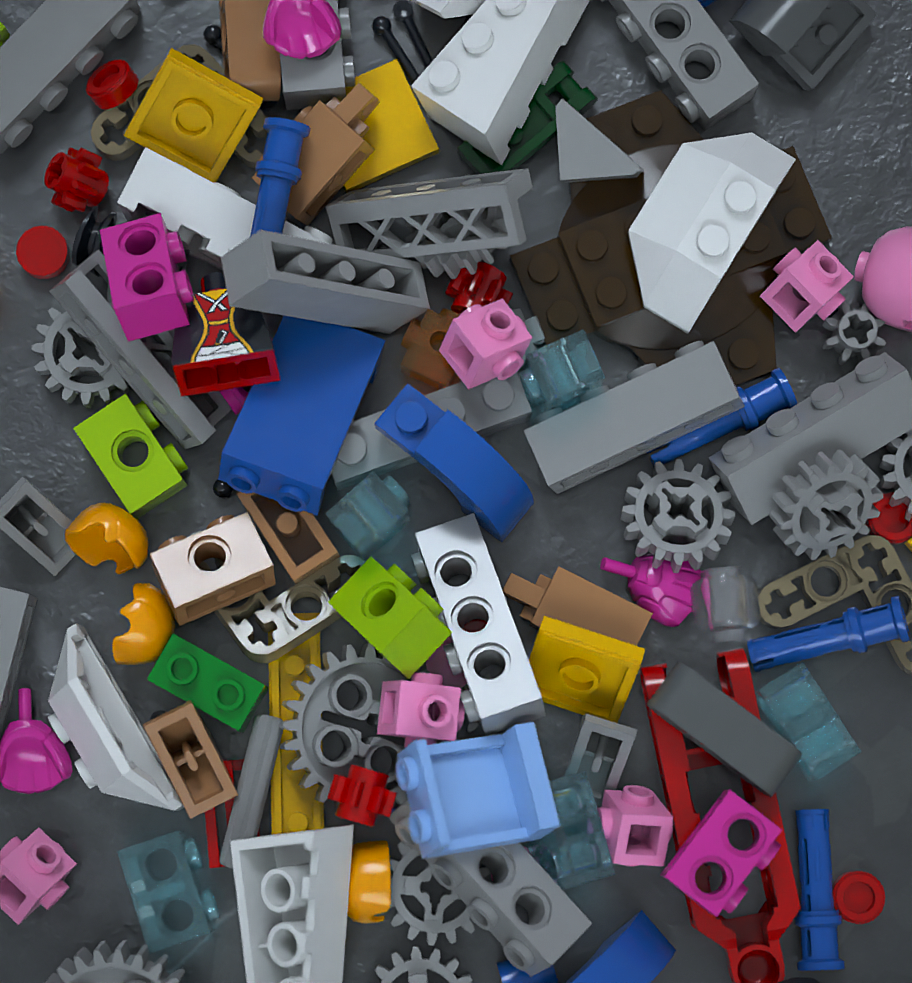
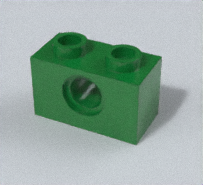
M174 633L147 678L148 681L186 702L192 701L196 708L242 733L245 732L269 689L265 684Z

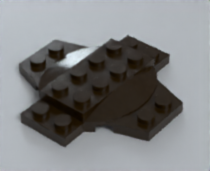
M662 90L586 118L644 170L638 177L569 182L571 205L562 220L558 236L510 255L509 260L532 317L537 316L546 339H544L545 342L543 344L547 353L595 334L611 344L615 342L629 347L639 358L638 361L642 366L655 363L659 367L676 359L675 352L690 343L703 341L704 345L714 341L736 387L771 374V371L777 368L773 309L760 295L779 276L773 268L792 249L796 247L802 254L817 240L822 245H825L832 239L794 146L782 151L795 158V162L687 334L643 307L628 230L681 145L704 139Z

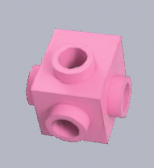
M817 240L803 254L796 247L792 249L773 268L779 276L760 297L796 333L816 314L824 321L846 300L840 291L854 276Z
M502 298L483 307L480 304L473 305L462 312L459 317L453 319L439 351L469 390L496 377L498 380H505L514 375L524 363L522 358L533 337L527 331L523 320L513 313Z
M414 673L411 676V681H382L377 734L405 738L404 748L414 740L425 739L427 745L437 744V741H456V733L461 729L464 721V705L460 700L461 688L444 686V676L428 673Z
M628 785L623 787V791L604 790L601 808H596L593 815V836L613 864L664 867L668 843L673 832V816L655 793L646 787Z
M37 828L23 842L15 836L0 850V908L18 925L40 905L49 910L62 898L70 888L64 880L77 864L66 854L60 844L53 841L40 828Z

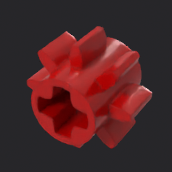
M82 147L79 150L69 148L67 154L63 152L56 154L50 161L44 177L45 186L56 191L51 203L70 212L76 209L82 213L85 211L86 205L89 207L98 205L104 198L109 185L108 174L98 168L102 157Z
M480 261L477 263L475 274L471 275L466 268H461L457 278L451 279L445 291L446 295L455 298L451 310L458 317L466 309L476 304H480L483 307L503 298L508 305L513 296L512 292L503 289L507 281L506 275L498 268Z
M353 764L350 765L347 777L334 774L327 798L339 802L335 816L370 827H374L377 814L390 817L397 793L385 789L389 775Z

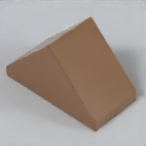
M192 701L182 704L143 724L190 819L238 795L214 739Z

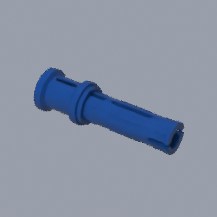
M268 117L264 120L263 128L268 132L263 158L261 161L256 162L255 167L256 176L261 179L250 237L259 230L283 234L292 185H297L298 180L302 176V170L298 168L303 138L309 137L311 129L304 123L278 117Z
M776 368L771 371V377L744 390L739 386L736 387L745 405L744 408L647 452L648 454L663 446H668L650 455L652 465L654 466L659 461L664 465L741 427L745 431L749 429L753 431L759 427V422L763 419L770 417L780 410L790 409L797 405L795 394L783 371L780 368Z
M898 595L891 597L890 603L860 611L856 606L847 608V611L843 612V617L767 637L747 640V645L754 671L760 672L774 666L789 664L849 648L853 652L863 653L867 652L870 645L898 638L902 642L911 641L904 608Z
M829 809L795 810L798 829L801 911H798L797 917L794 918L795 925L800 927L802 960L797 962V970L845 969L844 960L839 958L837 926L842 924V915H839V910H834Z

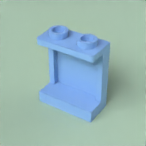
M534 722L515 724L503 734L431 745H427L425 739L414 740L397 754V780L400 788L407 793L411 810L408 819L409 831L412 840L419 844L422 859L539 840L560 826Z

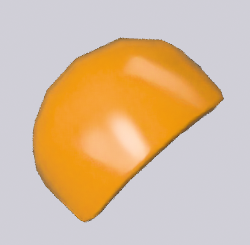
M97 503L87 507L65 530V541L72 551L91 566H97L106 560H112L117 563L115 572L122 574L132 568L139 569L148 558V538L146 530L140 521L129 512L111 503Z
M150 583L134 584V600L120 609V614L129 619L130 629L123 635H118L113 639V659L118 665H137L155 662L174 633L175 621L170 605L163 592Z
M384 840L353 844L347 915L354 922L361 924L384 921L385 916L374 915L387 912L391 905V865L388 842Z

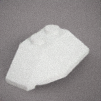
M752 132L683 143L628 230L643 307L688 334L796 159Z
M77 623L67 628L48 700L55 713L48 716V719L59 739L63 743L71 740L81 758L74 763L82 779L90 789L97 785L102 793L174 811L183 809L184 806L146 731L86 629Z

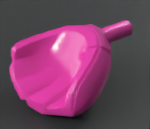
M270 0L265 13L262 31L265 42L268 45L274 46L276 51L284 56L289 55L292 58L303 59L305 57L320 56L339 41L341 37V24L336 13L326 0Z
M651 553L636 557L631 565L606 557L602 559L600 569L627 577L628 590L635 605L653 613L651 619L663 626H679L695 609L700 599V592L702 590L701 570L695 571L688 561L682 562L679 573H673L671 561L663 560L657 569L653 568L652 560L654 555Z
M21 688L18 690L19 720L10 722L0 739V782L4 788L18 793H41L51 790L59 783L70 778L73 773V766L69 753L57 734L42 721L32 720L31 689Z

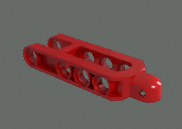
M738 648L716 653L721 691L760 719L750 667L744 649ZM663 663L640 668V679L667 810L673 816L672 836L677 853L701 821L700 814L696 813L688 782V771L722 763L701 747L686 750L683 734L646 705L667 677V664ZM740 777L745 802L782 829L775 839L781 845L780 849L762 871L759 869L766 901L758 913L726 919L720 914L717 917L711 915L687 895H685L691 927L724 948L729 974L733 983H778L783 981L785 977V965L779 939L801 907L777 794L775 792L772 797H768ZM750 824L752 838L754 840V829L753 826ZM706 862L697 868L694 878L696 886L700 891L710 893L709 877L712 876L710 865H707Z

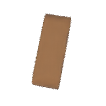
M219 0L224 77L263 98L262 101H279L281 92L280 53L274 49V46L268 45L265 42L262 31L265 13L270 0Z

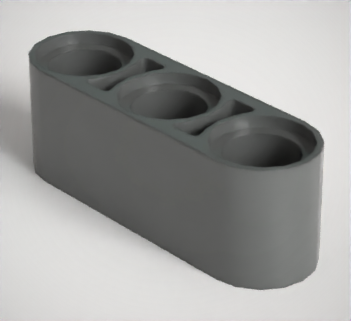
M681 662L676 663L646 704L662 719L768 797L774 795L803 755L788 740Z

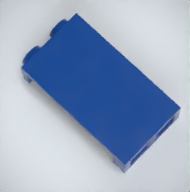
M283 316L272 341L281 381L252 385L222 451L218 480L228 483L239 492L247 494L256 493L276 500L288 510L295 512L306 511L318 515L325 485L369 382L373 384L380 368L386 340L347 326Z

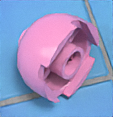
M906 226L890 230L877 239L870 253L861 252L856 264L854 279L857 282H862V298L873 316L884 321V324L912 332V227Z

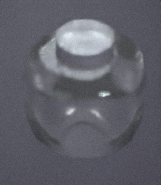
M742 566L702 570V579L696 580L690 586L694 627L699 632L713 634L714 643L744 641V630L755 628L761 622L757 581L752 576L743 574Z

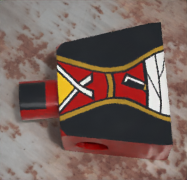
M213 272L205 275L200 282L201 293L193 294L194 301L186 303L190 325L176 328L174 332L172 366L181 397L281 381L273 343L262 312L229 306L224 273Z

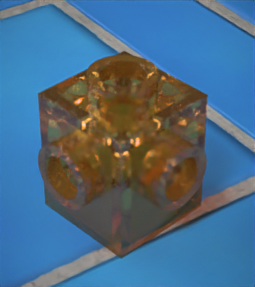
M442 308L439 314L427 309L422 322L413 318L401 342V346L408 349L401 362V373L436 390L451 386L457 374L443 355L432 347L436 344H442L452 320L459 317L460 314Z

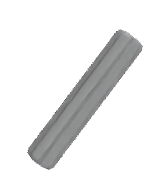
M257 714L254 718L237 787L238 795L234 799L219 859L220 864L233 869L231 840L257 837L283 729L279 727L280 722L283 720L278 717Z

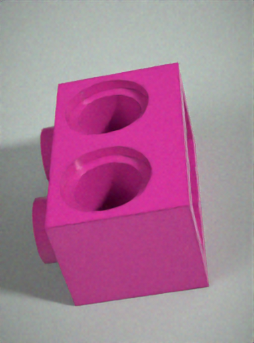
M161 213L100 229L113 309L128 342L190 325L186 303L194 301V295L186 270L179 271L178 263L185 262L186 255L178 231L168 232Z
M724 790L660 875L711 915L717 917L722 909L727 913H731L748 891V887L743 884V881L756 866L762 871L780 849L781 845L775 839L782 829L733 791ZM742 818L753 826L754 840L748 848L737 850L729 843L727 832L729 826L735 820ZM705 862H714L722 872L720 886L710 893L700 891L696 886L694 878L697 868Z

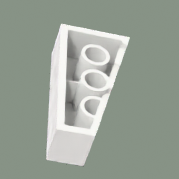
M485 0L411 85L428 117L502 165L510 151L507 145L516 127L522 128L530 113L528 105L539 84L545 85L553 70L551 65L553 58L560 46H566L590 0Z
M147 147L144 148L117 202L127 222L161 213L168 232L178 231L183 247L190 250V255L223 270L221 257L250 237L256 208L255 204L241 198V195L233 189L220 183H213ZM287 217L285 218L284 235L328 244L332 243L333 239L324 232L310 226H305L304 230L287 222Z
M354 825L271 834L230 841L247 983L343 982Z

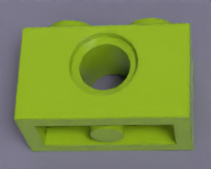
M125 393L73 429L128 512L139 519L188 486L181 476V473L187 470L188 466L172 443L164 448L161 446L152 432L160 425L142 400L134 405ZM133 442L147 444L149 453L143 464L136 467L124 465L123 452L129 444Z
M371 556L335 593L328 603L409 679L453 632L438 618L444 609L426 591L420 588L413 595L410 591L417 584L395 563L386 570Z

